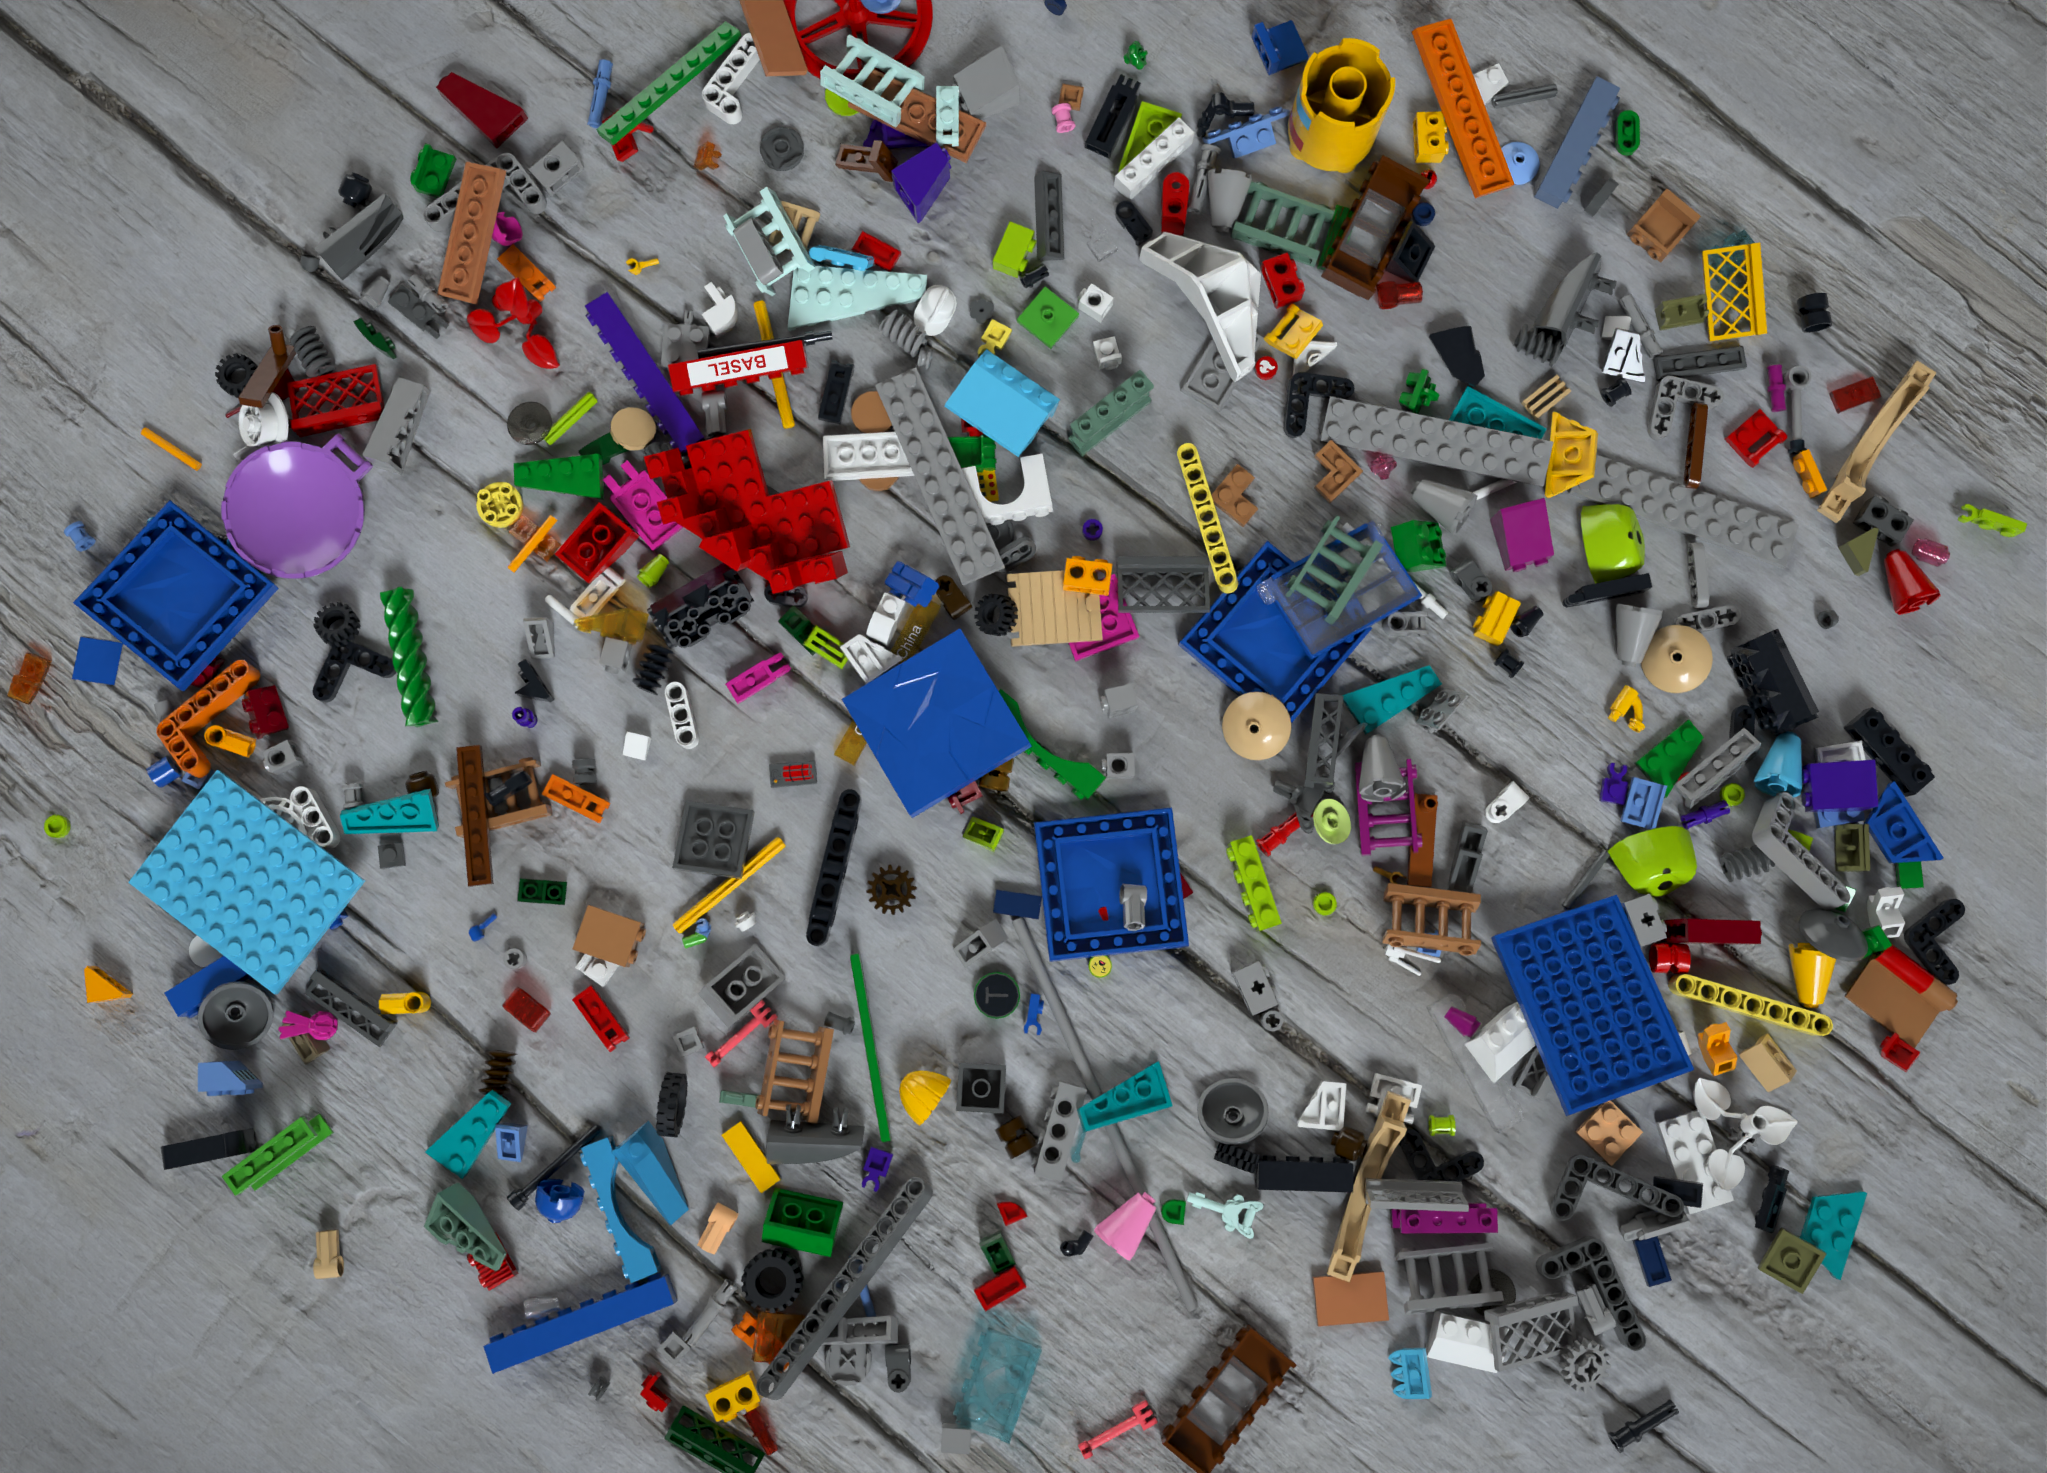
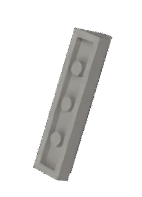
M1743 728L1677 782L1674 788L1686 799L1685 807L1690 811L1758 755L1761 742Z
M1535 1045L1513 1086L1536 1100L1544 1101L1553 1084L1546 1068H1536L1534 1060L1540 1053ZM1534 1074L1536 1085L1533 1090L1521 1085L1527 1075Z

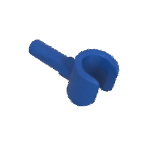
M494 913L483 923L470 928L469 935L472 941L476 942L485 937L482 930L497 918Z

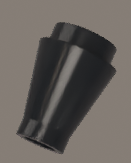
M1533 606L1531 609L1514 617L1510 625L1511 631L1518 637L1528 636L1539 619L1543 617V611L1538 606Z

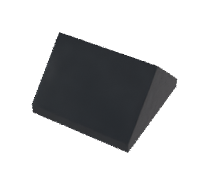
M1409 221L1385 271L1412 284H1417L1435 245L1414 221Z

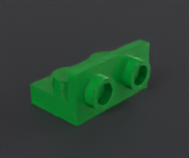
M425 143L424 148L418 154L417 167L411 173V185L419 193L435 198L444 195L457 159L454 155L434 150L430 144Z

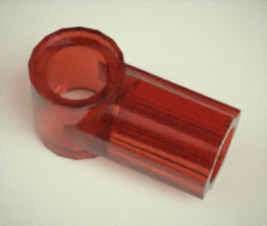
M1386 281L1376 285L1379 309L1386 310L1402 304L1422 302L1423 289L1420 282L1396 284L1394 281Z

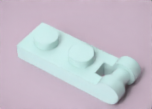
M936 86V142L940 147L943 144L959 146V86ZM943 132H952V135H943Z

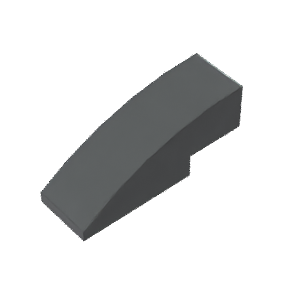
M1462 822L1447 890L1472 893L1483 856L1482 849L1488 833L1486 827Z

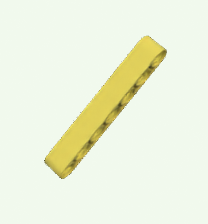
M1185 443L1178 448L1177 456L1219 589L1224 593H1232L1238 587V578L1200 456L1193 444ZM1187 453L1194 454L1190 460L1183 459ZM1192 474H1200L1197 480H1190ZM1199 494L1207 495L1203 501L1196 500ZM1205 515H1213L1212 520L1209 522L1202 521ZM1212 535L1220 536L1217 542L1212 543L1208 541ZM1218 556L1226 557L1223 563L1218 564L1215 562ZM1227 576L1233 578L1230 584L1225 585L1221 583L1222 579Z
M1674 975L1668 982L1669 990L1677 996L1809 1035L1825 1036L1833 1029L1832 1020L1826 1015L1692 975ZM1681 979L1686 982L1684 991H1681L1678 986ZM1704 985L1709 991L1706 998L1701 994V989ZM1727 992L1731 996L1729 1004H1726L1724 1001V995ZM1749 999H1751L1754 1004L1753 1009L1751 1011H1749L1746 1006L1747 1001ZM1771 1006H1774L1776 1009V1015L1773 1018L1769 1014ZM1794 1013L1799 1017L1797 1024H1794L1792 1021ZM1817 1019L1821 1022L1819 1031L1815 1029V1021Z

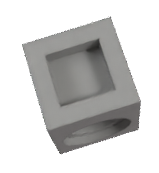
M606 637L599 664L605 667L604 671L618 674L619 671L626 672L632 645L626 641Z
M285 740L262 752L265 758L263 759V764L266 770L277 775H281L304 763L295 742ZM284 753V761L278 764V756Z
M1107 753L1106 759H1102V773H1106V779H1134L1135 754ZM1116 760L1121 761L1124 764V770L1121 772L1114 771L1112 769V762Z

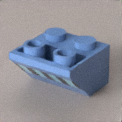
M241 1061L198 1063V1092H207V1096L252 1094L254 1089L263 1088V1083Z

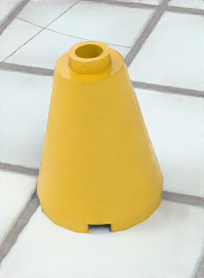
M1798 943V947L1795 948L1793 944H1789L1788 950L1799 1002L1804 1003V1007L1818 1008L1819 1004H1823L1837 959L1820 952L1810 943Z

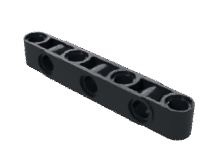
M853 789L844 790L839 797L826 845L806 932L807 941L814 946H823L827 943L839 904L862 804L860 795ZM848 795H855L857 798L853 806H846L844 803ZM842 839L845 841L846 847L843 851L834 850L836 840ZM827 884H832L835 888L834 894L830 897H826L823 894V888ZM817 929L822 930L824 934L820 942L812 940V933Z

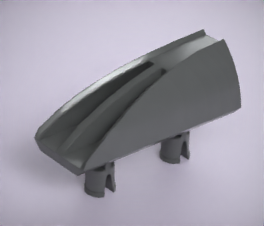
M386 193L382 194L372 203L366 199L364 201L367 205L366 207L358 204V209L361 212L338 230L334 227H328L332 234L329 235L324 231L323 237L325 240L314 248L342 281L377 252L401 224L403 215Z
M1598 252L1592 253L1574 267L1550 295L1533 325L1536 328V335L1543 331L1544 339L1548 335H1552V343L1556 339H1561L1560 347L1564 343V347H1566L1575 328L1590 332L1591 334L1595 333V327H1598L1599 320L1580 315L1593 289L1612 295L1613 289H1615L1617 284L1615 280L1598 276L1602 257Z
M791 1104L786 1106V1121L771 1120L766 1141L767 1164L817 1163L844 1157L860 1150L863 1144L865 1126L847 1125L849 1110L844 1107L842 1117L839 1114V1107L833 1109V1124L800 1122L801 1106L797 1105L795 1115H793Z

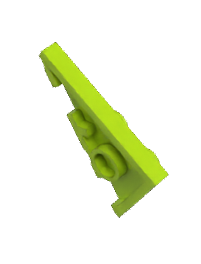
M1142 101L1118 173L1175 120L1181 119L1182 113Z

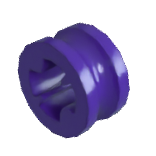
M1096 519L1087 520L1082 529L1083 536L1089 541L1098 540L1103 531L1102 524ZM1090 525H1095L1094 528L1098 527L1099 530L1096 531L1095 535H1090V532L1087 533L1086 530L1089 529Z

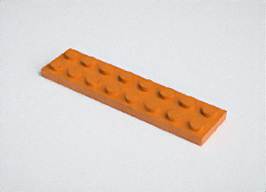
M1452 19L1414 29L1412 35L1475 199L1515 185Z

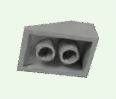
M755 943L706 984L698 994L729 1029L786 978Z

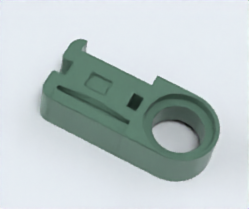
M721 1090L719 1103L756 1108L755 1104L758 1095Z

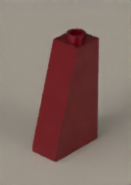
M453 72L443 77L436 86L440 95L496 149L528 120L527 115L520 106Z
M1720 919L1663 920L1667 927V932H1665L1667 938L1662 939L1661 943L1761 944V921Z

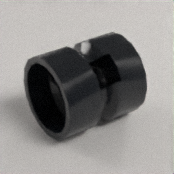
M1813 293L1797 300L1799 314L1803 315L1800 318L1802 332H1817L1832 326L1831 314L1829 311H1826L1829 307L1827 293Z

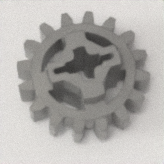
M1583 1338L1582 1344L1575 1340V1347L1567 1346L1568 1354L1562 1353L1561 1355L1565 1360L1559 1363V1366L1563 1368L1560 1375L1565 1378L1564 1382L1576 1391L1581 1389L1583 1392H1587L1588 1387L1596 1390L1595 1384L1603 1385L1602 1377L1609 1376L1605 1371L1611 1368V1365L1607 1362L1610 1356L1606 1353V1349L1593 1339L1588 1341L1586 1338Z

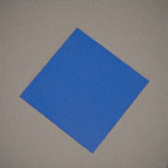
M80 637L72 679L115 685L123 643Z

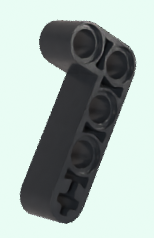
M253 1128L161 1146L164 1170L256 1151Z

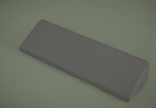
M1042 170L1034 177L1037 260H1064L1062 176L1058 173Z

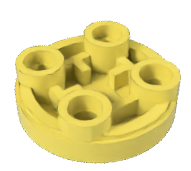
M495 482L478 492L477 511L481 519L488 525L496 528L508 527L520 518L523 512V499L521 494L511 484Z

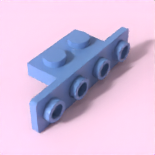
M1282 106L1275 107L1269 110V114L1263 116L1256 114L1250 116L1247 122L1241 123V121L1231 123L1228 125V129L1222 131L1220 129L1211 130L1208 132V136L1202 138L1203 142L1212 144L1228 138L1232 157L1235 159L1276 144L1271 122L1289 116L1290 110L1282 109Z

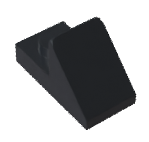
M526 659L519 662L518 665L521 670L518 673L525 683H530L517 690L515 694L520 697L546 702L554 701L553 696L531 662Z

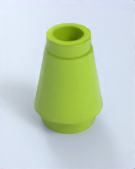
M659 554L638 570L637 578L648 588L657 585L669 561Z

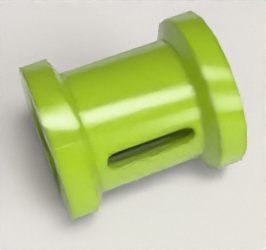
M1429 1115V1135L1449 1134L1450 1136H1455L1456 1125L1454 1115H1449L1448 1117Z

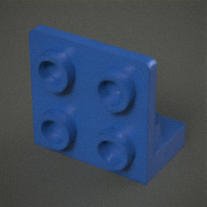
M1292 20L1269 29L1265 28L1263 22L1254 25L1252 40L1268 76L1308 60L1309 56Z

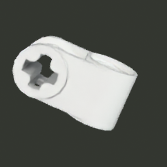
M1512 781L1486 807L1485 817L1491 823H1500L1508 819L1530 797ZM1496 808H1500V810H1501V811L1499 812V814H1500L1499 816H1497V815L1495 814V813L1497 812V809H1496Z

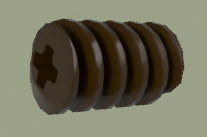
M502 1050L487 1051V1054L493 1057V1059L485 1061V1064L491 1068L483 1070L482 1073L489 1077L480 1081L487 1086L478 1091L485 1096L493 1090L508 1101V1098L502 1094L510 1092V1089L504 1086V1084L512 1083V1079L506 1075L514 1073V1070L508 1066L516 1064V1061L510 1058V1056L518 1054Z

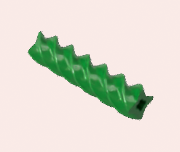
M397 587L393 590L380 592V599L385 607L384 620L389 629V644L394 652L392 660L394 669L398 674L397 688L402 695L401 709L406 717L405 726L421 727L439 721L432 715L435 709V700L428 693L431 679L424 671L427 657L419 649L423 636L420 630L415 627L418 620V612L411 605L414 598V590Z

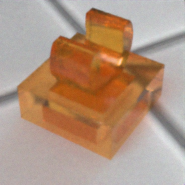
M707 141L699 146L694 164L695 168L703 170L708 167L715 170L719 167L718 164L712 161V157L718 159L722 156L719 151H714L715 144Z

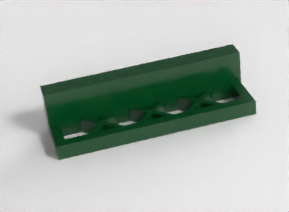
M684 1405L664 1438L722 1473H755L766 1454ZM683 1414L693 1420V1427L686 1428L679 1424ZM709 1429L713 1431L715 1439L706 1440L702 1437L700 1430ZM721 1442H732L735 1451H725ZM750 1453L757 1457L755 1464L751 1466L744 1462L742 1454Z

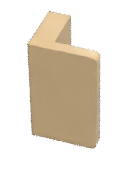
M1768 1033L1761 1036L1754 1046L1739 1054L1740 1058L1767 1092L1790 1082L1797 1072Z

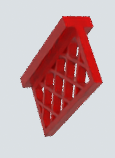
M376 364L287 383L293 420H290L291 428L299 437L378 421L384 409L379 370ZM373 372V378L368 385L360 380L365 373ZM349 377L352 379V382L345 390L338 384L343 378ZM320 383H329L330 386L324 394L316 390ZM357 383L365 387L359 397L350 393ZM305 387L309 390L300 399L295 394L296 388ZM335 388L343 392L336 402L328 398ZM372 391L376 394L377 401L371 403L363 401L367 394ZM313 393L321 397L314 407L306 403ZM347 396L356 400L351 407L345 408L341 406ZM327 400L333 404V407L329 412L323 413L319 409ZM304 405L311 409L306 417L299 418L298 412Z

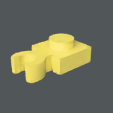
M992 319L981 338L986 344L979 347L978 356L980 357L986 349L994 355L995 348L1002 351L1012 333V329Z

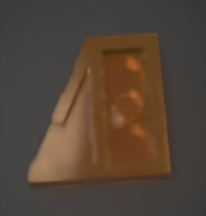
M758 1311L751 1360L754 1362L771 1363L800 1322L803 1321L805 1315Z

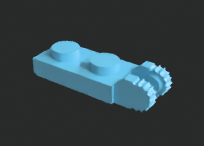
M817 245L809 249L811 259L819 262L829 259L832 264L844 266L846 263L853 265L852 268L859 271H865L867 268L872 267L875 259L872 256L825 245Z

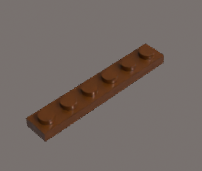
M482 746L456 747L468 886L494 884L487 799L484 795L486 794Z

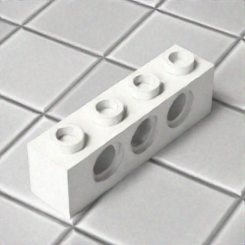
M1180 118L1175 120L1115 176L1114 187L1128 201H1131L1193 143L1195 132Z

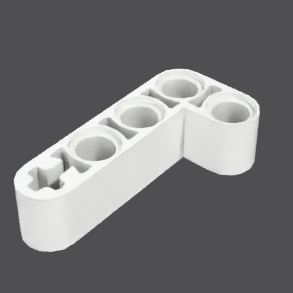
M751 33L745 34L702 91L706 108L729 124H737L742 119L743 113L739 101L733 95L760 60ZM738 62L744 63L741 66H735V64ZM725 79L731 80L729 83H722ZM712 96L718 97L714 101L709 100V98H711ZM730 108H735V109H736V110H735L734 112H732V113H728V112H727V110L730 109Z

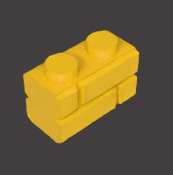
M1499 591L1494 592L1492 596L1488 595L1482 605L1485 608L1483 615H1478L1473 624V627L1476 628L1473 635L1495 646L1502 644L1521 604L1520 601L1508 597Z

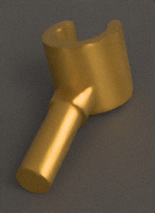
M1377 866L1373 869L1374 872L1390 879V882L1393 884H1398L1396 879L1400 876L1407 879L1400 872L1391 873Z

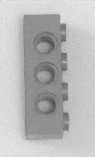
M1059 1081L1058 1085L1053 1086L1050 1096L1051 1099H1054L1052 1108L1047 1107L1044 1121L1048 1122L1046 1131L1041 1130L1037 1143L1041 1145L1039 1154H1034L1031 1167L1035 1168L1034 1174L1062 1182L1079 1121L1077 1109L1083 1106L1087 1092L1086 1088ZM1061 1101L1071 1103L1069 1113L1062 1114L1058 1111V1105ZM1055 1124H1062L1065 1127V1133L1060 1137L1054 1136L1051 1132ZM1049 1147H1055L1059 1151L1058 1157L1054 1160H1050L1045 1156V1151Z

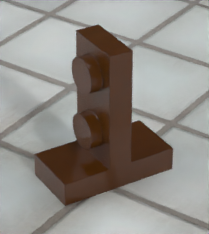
M874 140L872 147L841 144L835 165L839 169L878 173L884 181L893 182L891 170L897 167L898 161L883 141Z

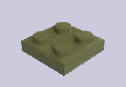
M1781 1227L1757 1268L1803 1294L1827 1253Z

